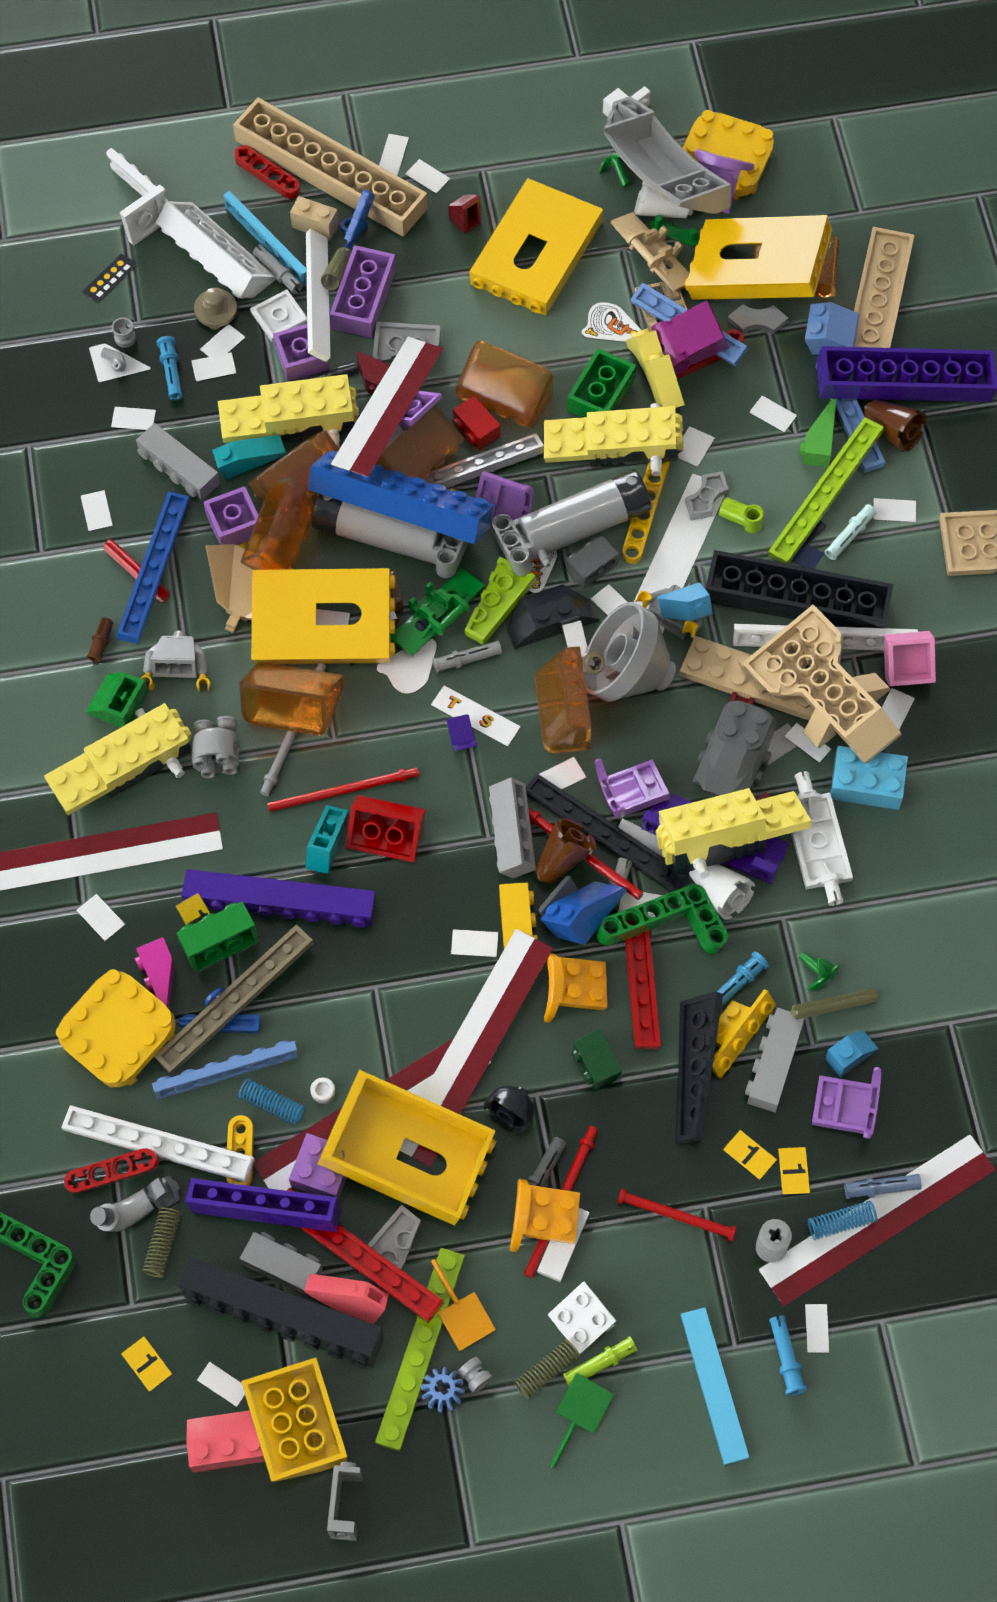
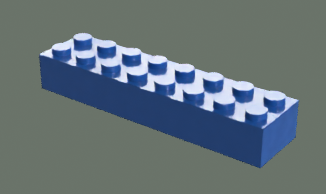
M328 451L311 465L307 489L309 491L475 544L490 528L494 504L489 503L484 498L470 497L465 492L452 491L440 484L433 485L425 482L422 478H411L405 476L400 471L386 470L378 464H375L367 477L331 465L338 451Z

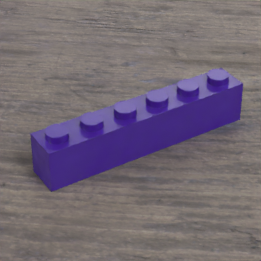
M191 1178L185 1201L192 1213L337 1232L342 1211L337 1197Z

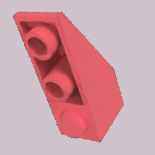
M316 1274L308 1276L304 1289L306 1294L333 1310L374 1324L385 1311L389 1295L365 1281Z

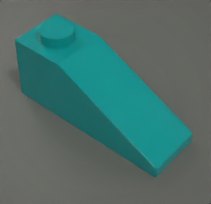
M280 434L233 441L212 450L217 467L226 480L287 455Z
M329 805L325 806L307 845L305 869L329 873L336 856L349 810Z

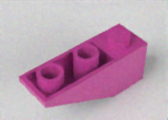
M162 937L136 948L139 957H136L135 960L139 970H145L148 976L144 978L148 991H154L156 997L170 1010L175 965Z

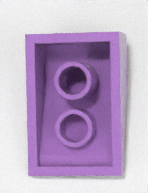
M418 391L399 423L402 429L406 431L418 422L442 398L441 393Z

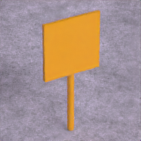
M432 1259V1265L454 1302L451 1306L438 1312V1315L457 1349L461 1351L496 1329L476 1293L473 1292L458 1301L437 1261Z

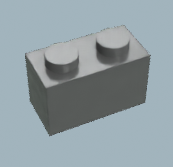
M601 535L597 539H591L579 552H573L568 557L567 572L585 589L618 565L619 553Z

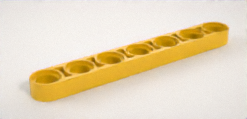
M650 462L648 463L643 481L648 493L653 494L655 499L651 501L652 509L646 512L650 516L648 519L642 520L638 516L631 519L622 552L623 560L628 564H636L642 559L670 462L662 464L661 475L659 476L661 480L657 483H653L648 479L652 475ZM639 530L644 533V536L638 539L634 538L632 533ZM634 549L639 554L636 557H629L626 552Z

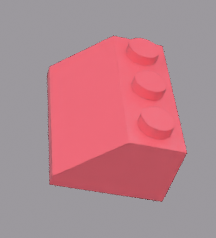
M250 1410L187 1420L189 1468L193 1473L265 1462Z

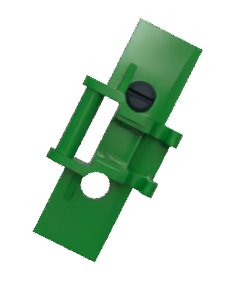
M462 568L437 591L433 587L434 584L429 581L425 585L426 595L418 603L415 597L408 601L409 609L413 615L395 631V634L391 635V641L395 642L396 645L413 657L434 636L444 635L446 633L445 629L463 612L466 613L470 610L468 603L485 588L482 582ZM450 609H452V611L439 623L438 621H439Z

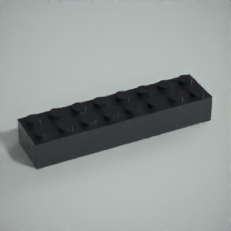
M714 550L705 590L709 593L712 604L796 619L810 606L814 605L835 627L885 628L894 584Z
M190 1257L178 1285L184 1298H186V1302L193 1306L200 1307L203 1304L210 1307L209 1310L215 1314L223 1316L224 1313L232 1315L233 1320L239 1323L247 1324V1322L257 1324L256 1328L263 1332L271 1333V1330L281 1333L280 1337L285 1340L294 1342L297 1339L304 1342V1346L315 1351H318L319 1348L327 1350V1354L333 1358L341 1360L342 1357H346L352 1360V1364L360 1368L374 1366L384 1340L382 1327Z

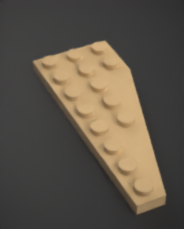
M997 510L940 513L939 522L947 576L993 574L997 572Z

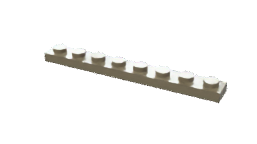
M296 924L160 1049L154 1058L171 1075L175 1073L314 944L313 940Z

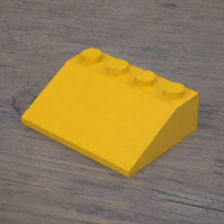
M316 1357L241 1381L271 1482L322 1472L334 1468V1465L340 1466L341 1462H347L345 1447Z

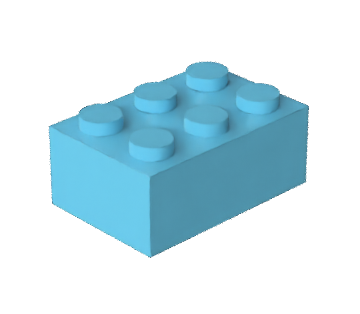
M838 746L830 790L832 800L899 810L903 799L908 756L880 752L865 765L850 747Z

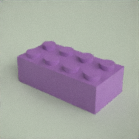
M354 245L329 314L331 329L373 338L376 321H379L396 272L395 254Z

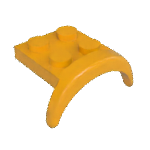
M550 953L546 960L549 971V994L544 1022L548 1023L553 1020L558 1006L604 1011L607 1008L606 962L558 957L556 954Z
M518 1179L510 1251H518L522 1236L574 1244L580 1193L528 1185L527 1180Z

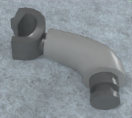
M170 1175L162 1179L158 1177L146 1186L148 1192L143 1188L120 1202L103 1204L100 1207L94 1208L90 1214L91 1222L103 1231L119 1232L132 1226L155 1209L153 1203H155L158 1209L161 1207L169 1208L180 1201L178 1192L180 1187Z

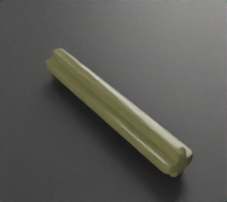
M875 988L801 1003L792 1006L791 1014L794 1019H801L875 1003L878 1001L879 993H877Z

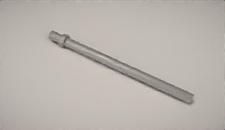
M318 663L273 765L263 779L264 785L260 793L264 796H269L273 785H276L278 782L277 776L325 672L326 665L323 663Z

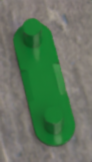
M657 215L650 224V229L654 228L658 232L662 226H665L668 229L665 237L679 241L688 246H696L699 243L700 236L696 233L697 230L695 228H690L689 230L682 229L663 221L660 215Z

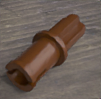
M102 617L96 634L92 636L93 642L87 658L93 662H101L104 649L110 642L108 638L114 624L110 618Z

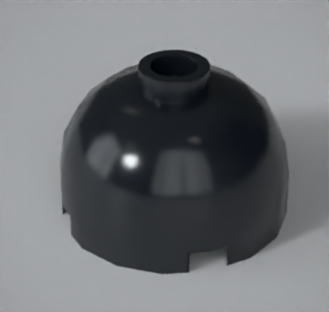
M502 1086L494 1090L485 1101L483 1107L484 1110L488 1108L491 1112L488 1117L498 1126L510 1132L513 1129L519 1130L518 1134H522L527 1130L534 1115V1105L528 1096V1092L519 1086Z

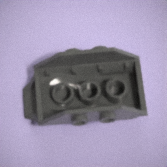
M742 701L726 703L714 731L710 730L705 743L708 746L706 751L701 750L697 763H700L692 782L701 785L703 791L717 796L748 788L752 791L754 784L759 785L763 772L760 770L762 765H767L771 756V752L768 750L777 726L775 718L768 711Z

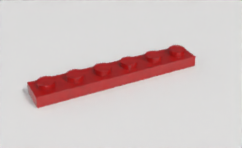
M626 920L628 924L635 925L631 920ZM649 930L625 940L635 1049H659L661 1047Z

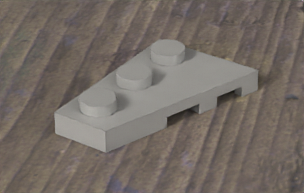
M376 321L373 358L382 362L394 360L407 337L440 346L441 326Z
M401 1205L367 1245L402 1270L420 1227L421 1220Z

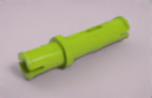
M629 1336L611 1348L609 1346L605 1347L604 1352L563 1373L568 1386L571 1384L576 1373L588 1379L611 1365H618V1361L637 1352L638 1350L634 1346L632 1338Z

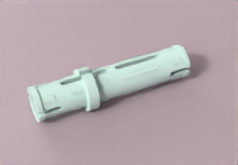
M867 504L856 517L853 516L849 520L848 526L824 550L825 555L829 559L836 560L859 532L862 533L866 529L865 525L877 514L875 508Z

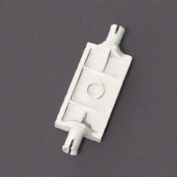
M804 771V776H802V772H799L795 775L799 789L798 799L811 820V828L793 832L791 835L805 889L825 887L828 904L834 906L835 901L836 905L843 903V898L838 884L851 882L853 875L831 794L817 793L816 790H813L809 772Z

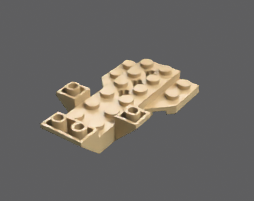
M812 605L742 664L772 697L802 696L815 709L803 733L818 749L832 739L837 732L866 765L902 735L876 702L890 690V687L876 673L851 677L842 668L840 660L843 636Z

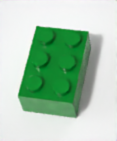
M597 348L567 397V412L584 418L587 417V412L617 410L635 381L636 365Z
M243 901L231 903L223 911L216 914H208L202 921L195 924H187L177 932L182 951L194 974L259 943L255 924Z

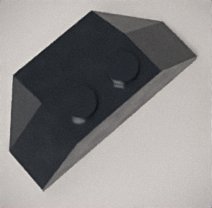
M562 584L520 598L507 627V632L514 649L564 633L562 625L581 621L582 627L599 622L600 619L592 600Z

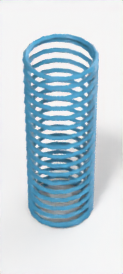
M250 1078L244 1081L238 1094L240 1099L243 1098L246 1102L253 1103V1105L260 1107V1109L267 1110V1112L274 1114V1116L277 1115V1117L284 1119V1121L287 1120L294 1125L298 1124L305 1110V1105L297 1104V1101L294 1102V1100L290 1101V1098L287 1099L286 1096L283 1098V1094L280 1095L276 1091L273 1092V1089H266V1086L263 1087L262 1084L259 1086V1083L252 1081V1079L250 1080ZM247 1080H249L248 1083H247V1085H246V1087H245V1089H244V1091H243V1094L241 1095V1091H242L243 1086L245 1085V1083L247 1082Z
M869 1200L866 1203L855 1204L851 1208L847 1207V1209L836 1210V1212L825 1213V1215L821 1214L817 1218L808 1219V1227L812 1238L816 1241V1239H820V1236L822 1239L824 1236L826 1238L828 1235L831 1236V1232L835 1235V1232L837 1234L839 1231L842 1233L843 1230L846 1232V1228L850 1231V1227L854 1229V1226L855 1228H858V1225L859 1227L865 1226V1222L867 1225H869V1221L871 1224L873 1221L877 1223L878 1218L872 1201ZM811 1225H812L813 1230H814L815 1238H814V1235H813V1232H812Z

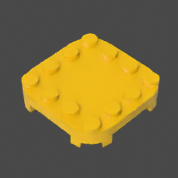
M705 110L694 122L683 149L697 162H699V159L694 156L695 149L753 163L755 165L754 170L740 171L733 199L738 200L739 197L747 196L750 193L753 195L756 192L769 158L772 157L773 132L751 122Z
M112 969L100 977L64 1016L56 1030V1035L59 1038V1043L72 1057L105 1085L113 1088L126 1085L131 1086L138 1081L135 1077L164 1044L175 1037L176 1023L175 1016L163 1002L130 975Z

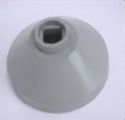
M627 602L614 609L601 623L586 653L592 651L601 653L605 658V667L598 674H589L582 665L581 678L582 685L588 693L606 702L647 693L654 689L658 691L666 689L673 680L676 665L670 661V654L655 614L635 602Z

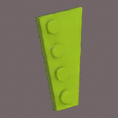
M499 556L497 567L490 575L489 584L486 590H483L480 596V603L478 607H475L464 630L465 635L485 645L518 604L520 598L524 597L537 581L536 575L532 573L524 576L514 574L508 561Z

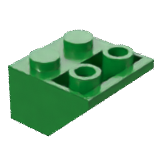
M125 672L107 674L87 708L86 714L120 728L132 722L136 716L135 712L141 707L148 694L145 680Z

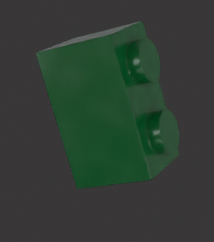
M600 1029L574 1041V1050L571 1051L572 1056L577 1064L581 1063L585 1070L582 1072L583 1077L588 1085L592 1084L595 1091L622 1078V1069Z

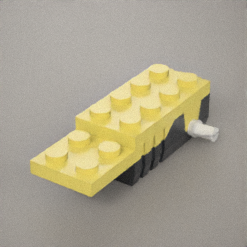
M653 403L650 405L651 408L587 412V417L544 420L545 463L589 460L591 467H598V465L609 466V464L620 465V463L628 465L650 462L652 475L660 476L662 462L677 461L678 454L684 450L682 415L676 414L675 406L660 407L659 404Z
M165 703L148 713H145L143 708H140L135 712L137 719L85 747V753L44 775L46 782L67 815L72 814L107 793L112 798L119 791L126 790L128 786L137 784V781L144 780L166 766L175 774L176 778L183 776L184 771L179 763V759L191 752L190 742L192 739L189 728L184 726L177 710H169Z

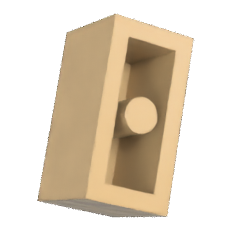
M298 196L290 211L292 228L307 232L311 228L327 237L328 240L332 239L339 225L336 208Z

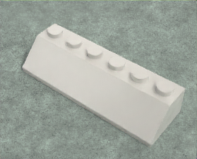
M166 202L155 223L162 228L163 233L176 240L175 243L179 247L186 249L190 253L191 258L203 264V268L206 271L214 274L218 278L219 283L229 287L234 296L240 299L253 298L276 280V276L194 203Z

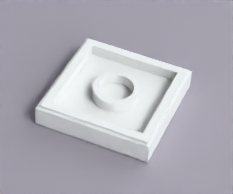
M288 290L250 308L252 315L272 343L274 342L273 333L308 324L307 316Z

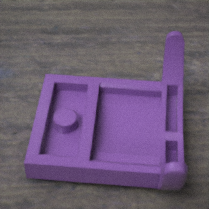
M695 149L694 156L699 159V163L731 184L730 208L721 211L729 214L740 171H752L755 165L750 162Z
M483 471L480 476L476 498H484L489 503L494 504L492 521L500 514L510 516L513 521L531 513L534 489L529 485H522Z
M600 758L595 760L600 786L608 806L616 818L670 799L669 792L653 759L609 776L606 775L602 760Z
M878 1067L874 1068L871 1084L819 1075L812 1125L861 1133L863 1138L871 1139L877 1114L881 1069Z

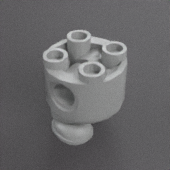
M221 716L217 718V726L207 719L198 720L194 723L193 727L196 734L192 740L193 768L201 772L202 777L213 778L215 774L225 773L233 775L237 773L239 741L235 732L238 726L236 718Z

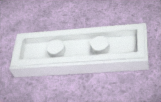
M581 1208L578 1210L574 1244L556 1241L549 1242L537 1273L561 1283L588 1219V1211Z

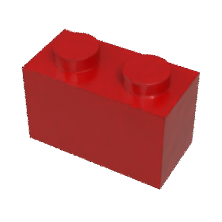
M472 396L453 409L452 422L455 428L459 431L462 430L467 441L471 445H475L479 451L501 437L500 424L475 396Z

